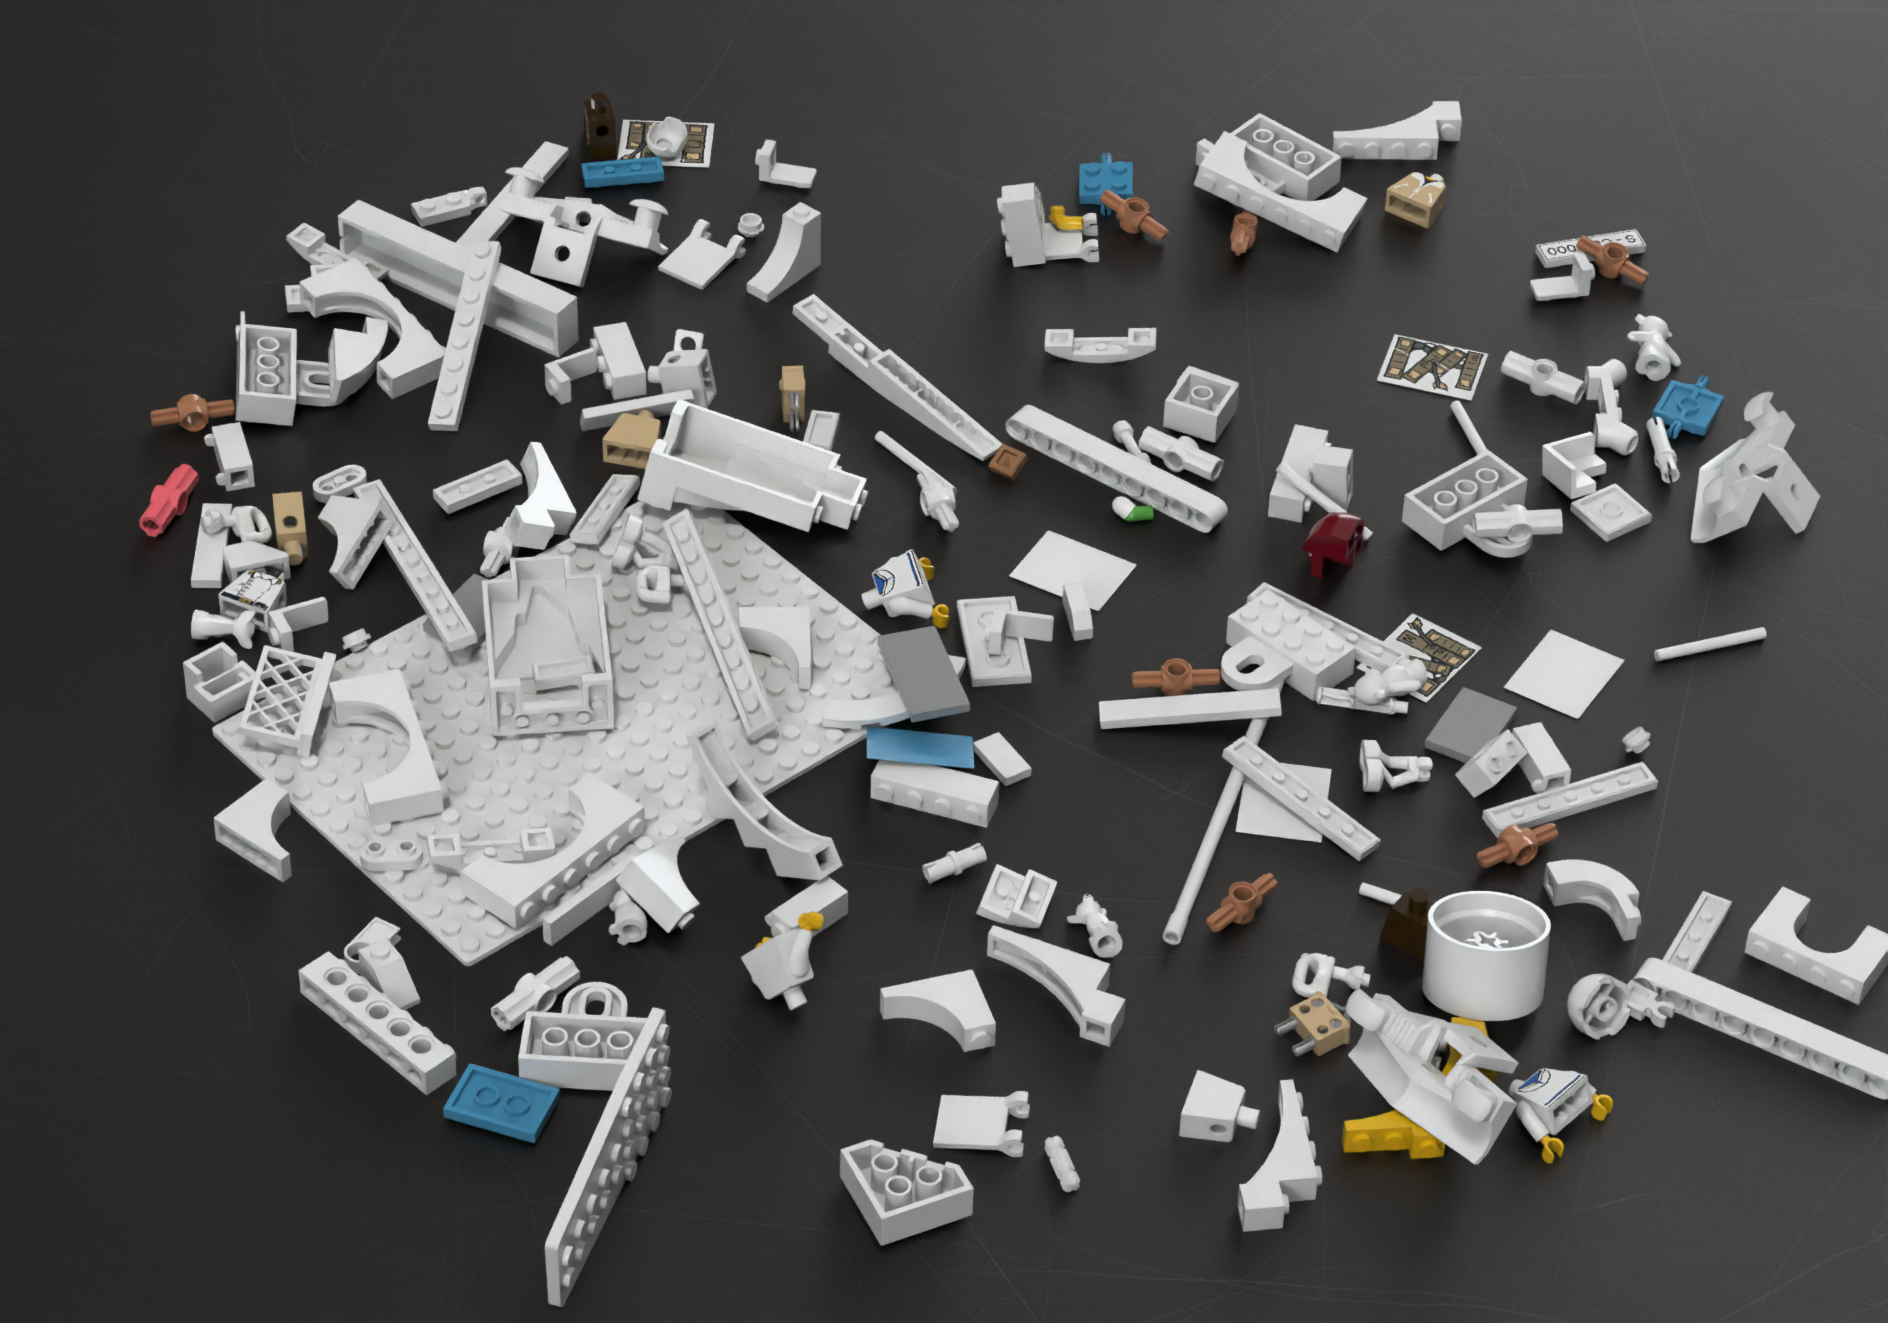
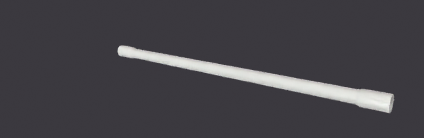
M1286 678L1270 689L1279 688V693H1281ZM1269 717L1252 718L1245 737L1257 746ZM1235 766L1232 767L1175 910L1171 914L1164 930L1163 939L1169 944H1179L1188 924V917L1246 776Z

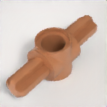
M1105 190L1101 195L1100 201L1117 213L1116 218L1120 220V227L1124 231L1133 234L1145 231L1161 242L1168 235V229L1152 219L1149 205L1143 199L1133 197L1124 200L1110 190Z
M1243 210L1242 214L1234 217L1230 238L1231 250L1235 251L1237 256H1240L1241 253H1246L1247 249L1255 245L1258 215L1248 210Z
M1585 235L1579 238L1576 247L1595 258L1598 271L1604 277L1617 278L1623 274L1640 285H1644L1647 281L1649 273L1630 262L1631 256L1627 255L1628 251L1624 245L1610 242L1602 246Z
M188 394L183 396L179 402H176L177 407L151 411L150 418L153 426L179 423L180 428L184 427L188 431L196 432L203 429L209 423V418L233 415L235 407L231 399L206 403L205 398L202 399L198 395Z
M1179 658L1167 660L1164 665L1160 666V671H1138L1132 673V685L1134 688L1160 687L1161 692L1166 696L1187 695L1188 691H1192V686L1220 684V671L1218 669L1192 670L1191 664Z
M1547 823L1532 830L1528 827L1520 828L1518 825H1511L1500 833L1497 845L1478 852L1476 858L1482 868L1490 867L1502 861L1508 864L1515 862L1518 866H1523L1533 860L1538 852V846L1556 839L1559 833L1554 823Z
M1271 873L1263 874L1252 884L1248 882L1232 884L1229 888L1228 896L1221 901V908L1211 914L1206 920L1210 931H1221L1231 922L1245 924L1252 921L1255 917V910L1263 903V898L1277 887L1278 882L1274 879V875Z

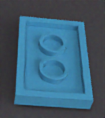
M469 1063L445 1104L443 1115L444 1118L535 1143L561 1098L560 1089Z

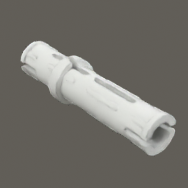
M1656 417L1657 425H1655L1653 418L1647 421L1646 427L1655 452V464L1660 468L1661 477L1664 482L1670 483L1668 475H1671L1672 482H1675L1680 477L1676 466V453L1671 449L1663 419Z

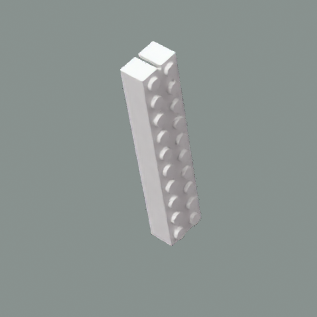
M357 200L338 215L339 236L343 237L340 239V251L353 258L356 257L360 262L367 258L372 259L389 269V274L384 279L454 311L456 310L470 249L360 200ZM498 262L483 324L559 358L579 341L577 297Z

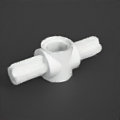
M924 469L917 475V481L922 489L920 492V503L925 516L931 515L932 518L939 520L944 530L954 532V529L959 526V521L953 512L956 507L953 490L950 485L944 486L941 482H937L933 473Z
M510 517L506 518L502 527L497 528L495 531H489L486 535L483 549L486 558L480 568V572L488 579L496 576L501 565L507 564L510 558H517L519 546H513L505 529Z

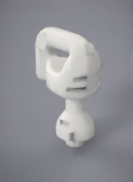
M237 506L232 510L231 515H222L216 510H208L205 516L200 518L201 527L206 528L208 533L218 532L223 527H231L235 535L241 537V542L254 541L263 544L267 543L272 537V530L266 516L254 506ZM254 523L257 524L259 532L255 531Z
M647 566L643 570L638 571L635 579L637 595L646 602L669 603L671 601V586H683L689 591L683 574H671L669 566ZM648 587L653 588L654 591L648 590Z
M1304 953L1296 963L1292 987L1298 995L1310 998L1315 995L1316 991L1322 992L1327 997L1331 978L1345 981L1351 989L1357 990L1360 988V985L1368 987L1371 975L1363 973L1365 968L1363 966L1345 969L1334 966L1335 958L1332 956L1327 957V955L1320 953ZM1308 969L1315 974L1310 985L1305 984Z

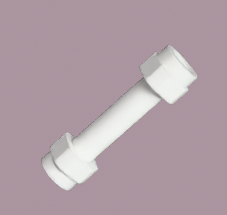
M1124 420L1115 423L1113 432L1116 440L1124 444L1129 454L1151 464L1149 456L1140 451L1133 439L1134 430L1131 425Z

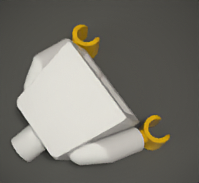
M814 911L799 916L798 925L802 929L798 930L796 928L773 938L764 937L762 942L755 946V949L741 957L752 976V982L759 987L763 996L770 1000L783 995L790 1011L807 1003L800 986L813 979L814 975L808 955V949L813 936L811 930L818 931L823 925V915Z

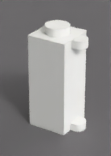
M240 422L213 426L212 434H207L204 440L207 446H214L221 471L216 476L217 484L225 485L226 491L255 487L253 464Z
M1542 723L1513 728L1512 734L1528 752L1518 764L1530 781L1533 791L1538 794L1568 785L1571 769Z
M826 876L771 911V913L765 916V921L771 927V934L775 937L796 928L798 930L802 929L798 925L799 916L814 911L823 915L822 927L818 931L811 930L812 937H814L848 914V891Z

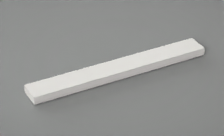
M545 141L522 167L536 172L544 180V183H537L535 194L569 156V148ZM512 180L456 242L457 244L471 249L472 241H495L515 218L514 216L499 210L503 191H510Z

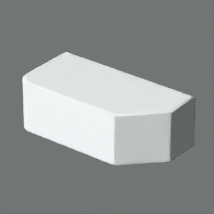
M1083 584L1063 585L1062 603L1074 641L1093 638L1091 609Z

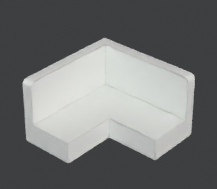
M1588 432L1542 445V475L1570 499L1596 492V482L1590 477L1606 473V463L1595 454V435Z

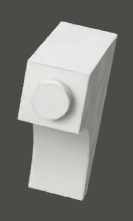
M800 202L782 215L781 230L773 252L762 269L747 282V292L768 303L821 265L820 212Z
M331 495L318 517L323 525L338 538L337 554L329 572L345 589L353 590L396 519L380 502Z
M739 607V619L735 620L747 649L764 652L778 658L793 671L797 678L799 689H811L810 607Z
M266 778L214 817L215 835L218 842L281 882L286 881L292 876L290 853L278 844L274 836L281 823L291 814L289 792L283 786L277 785Z
M678 833L632 859L615 880L667 933L678 927L682 930L694 920L695 915L693 912L700 904L688 890L679 873L677 854L686 841Z
M973 970L880 989V1012L884 1020L911 1018L932 1023L951 1034L961 1045L964 1052L995 1046L996 1022Z

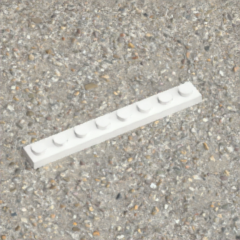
M472 241L429 416L428 426L430 430L458 431L500 257L501 245L499 241Z

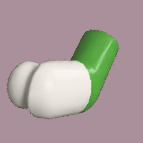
M1123 496L1115 498L1112 502L1114 512L1126 522L1153 519L1152 505L1137 507L1128 498Z

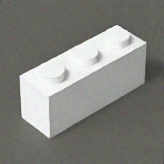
M626 322L593 327L594 339H590V348H594L597 352V368L599 373L603 372L605 389H610L614 400L646 395V371Z

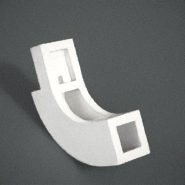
M1561 860L1546 864L1543 886L1554 906L1570 903H1588L1598 906L1611 916L1623 941L1636 939L1637 927L1641 924V915L1637 908L1639 891L1629 879L1608 866L1592 861Z

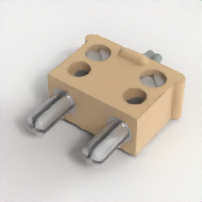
M782 366V379L779 381V389L782 391L783 422H790L791 432H794V422L796 432L800 430L799 422H804L806 380L804 379L803 366Z
M1316 991L1314 996L1290 1007L1289 1019L1275 1025L1274 1031L1278 1036H1281L1294 1029L1304 1041L1292 1047L1295 1056H1300L1310 1050H1313L1317 1056H1320L1344 1043H1350L1351 1019L1346 1012V1006L1341 1007L1336 1003L1330 1002L1322 992Z

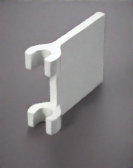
M1088 213L1083 216V230H1061L1053 223H1045L1046 260L1082 258L1087 262H1099V251L1090 252L1091 250H1098V240L1090 239L1084 243L1082 240V233L1086 236L1098 235L1097 225H1089L1097 224L1096 213Z
M700 219L696 222L690 236L658 266L659 271L703 290L733 259H740L745 255L746 249L740 247L745 242V238L734 235L730 239L727 248L709 240L711 233L707 232L706 229L710 227V223Z
M1016 1091L1007 1097L941 1095L933 1141L934 1148L999 1150L1011 1157H1022L1024 1143H1021L1022 1131L1009 1130L1006 1132L1009 1114L1017 1118L1029 1117L1030 1104H1027L1028 1092Z

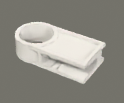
M375 917L345 947L344 960L349 968L355 973L360 974L359 960H354L350 957L358 954V950L384 938H387L395 946L401 940V937L397 935L400 928Z

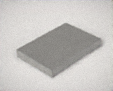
M475 573L453 594V597L477 635V643L463 648L471 653L486 640L482 581L488 579ZM428 618L423 623V631L442 639Z
M1462 687L1426 738L1425 748L1467 763L1488 741L1507 730L1517 715L1518 707Z

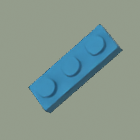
M660 156L581 164L585 188L664 181V170Z

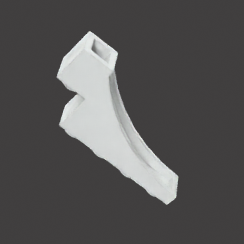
M1433 101L1432 106L1424 111L1386 126L1355 131H1334L1331 151L1340 155L1342 159L1436 160L1439 141L1460 140L1462 118L1459 101Z
M530 442L520 463L526 477L528 499L521 506L515 505L505 529L513 546L545 550L549 539L554 534L567 535L570 526L575 522L577 512L542 444Z
M993 925L988 933L987 956L1005 962L1040 982L1069 1010L1080 1027V1037L1110 1047L1124 1022L1126 1001L1124 998L1106 993L1109 987L1110 964Z
M1293 1079L1280 1080L1278 1095L1280 1131L1272 1151L1256 1174L1246 1184H1239L1237 1208L1243 1232L1283 1228L1284 1214H1289V1202L1315 1200L1317 1186L1322 1185L1321 1167L1315 1166L1314 1163L1316 1159L1314 1141L1308 1140L1309 1121L1307 1116L1302 1117L1301 1113L1303 1111L1301 1092H1296Z

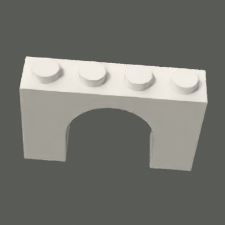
M1782 887L1750 928L1745 953L1859 1005L1888 966V934L1867 925L1856 942L1845 951L1823 953L1810 949L1797 938L1796 934L1807 921L1811 899Z

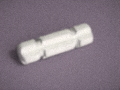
M1059 1136L1048 1137L1045 1140L1046 1145L1044 1148L1047 1155L1051 1157L1050 1162L1058 1179L1061 1180L1062 1189L1068 1193L1072 1190H1078L1080 1188V1179L1077 1172L1073 1171L1075 1167L1067 1150L1063 1148L1065 1145Z

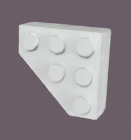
M1035 183L1002 186V198H997L999 214H1002L1003 218L1001 220L1003 236L1006 235L1008 240L1005 241L1007 257H1012L1014 267L1046 263L1045 214L1041 192L1035 186Z
M871 1139L840 1149V1177L881 1246L971 1216L973 1213L974 1188L960 1165L947 1161L945 1165L928 1161L927 1156L905 1149H902L901 1152L884 1148V1143Z

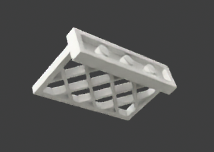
M264 645L239 725L238 734L298 747L297 755L309 758L329 689V682L332 679L336 654L324 652L323 659ZM267 658L279 659L283 664L273 667L267 661ZM304 665L312 667L314 670L302 674L297 667ZM289 670L295 677L285 681L280 676V673ZM272 677L277 684L266 687L261 680ZM301 684L307 691L296 694L291 687ZM284 691L289 698L278 701L273 694ZM265 697L271 705L260 708L255 701ZM295 704L301 712L290 715L285 708ZM277 711L282 716V719L272 722L267 714ZM257 718L264 723V726L261 727L247 725L249 721ZM289 725L294 730L295 735L282 733L279 728Z

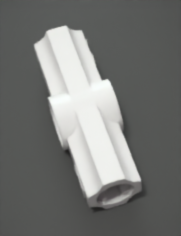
M1510 351L1501 366L1503 374L1529 384L1531 392L1535 395L1548 396L1552 394L1577 405L1586 389L1584 381L1558 371L1555 362L1548 359L1534 361Z
M1148 426L1143 431L1139 440L1140 449L1162 458L1165 465L1174 472H1181L1183 469H1186L1214 482L1218 479L1223 469L1224 460L1200 450L1197 443L1188 436H1181L1179 439H1176Z
M1515 504L1510 505L1503 512L1475 513L1472 517L1474 538L1508 537L1510 541L1520 543L1528 540L1532 535L1560 534L1563 529L1561 509L1527 510L1524 506Z
M565 956L564 958L560 957L536 976L532 973H527L518 981L513 993L491 1008V1016L496 1021L497 1026L506 1031L508 1029L511 1030L525 1020L526 1011L547 1012L554 1005L557 995L580 979V971L575 966L574 961Z

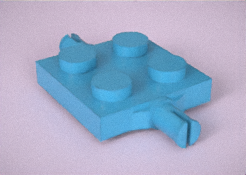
M1103 153L1101 155V163L1080 164V204L1101 205L1100 213L1105 216V209H1107L1108 216L1112 210L1100 201V197L1105 190L1112 191L1124 200L1133 198V162L1117 161L1112 163V155L1107 153L1106 159V153Z
M1701 375L1694 385L1671 380L1652 414L1654 421H1656V417L1663 419L1665 425L1670 426L1667 430L1668 437L1671 438L1673 435L1672 439L1677 438L1682 429L1693 434L1706 435L1723 406L1725 397L1706 389L1710 383L1707 376L1704 378V375Z

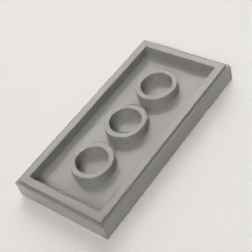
M935 626L878 636L877 644L911 722L970 712L969 700Z

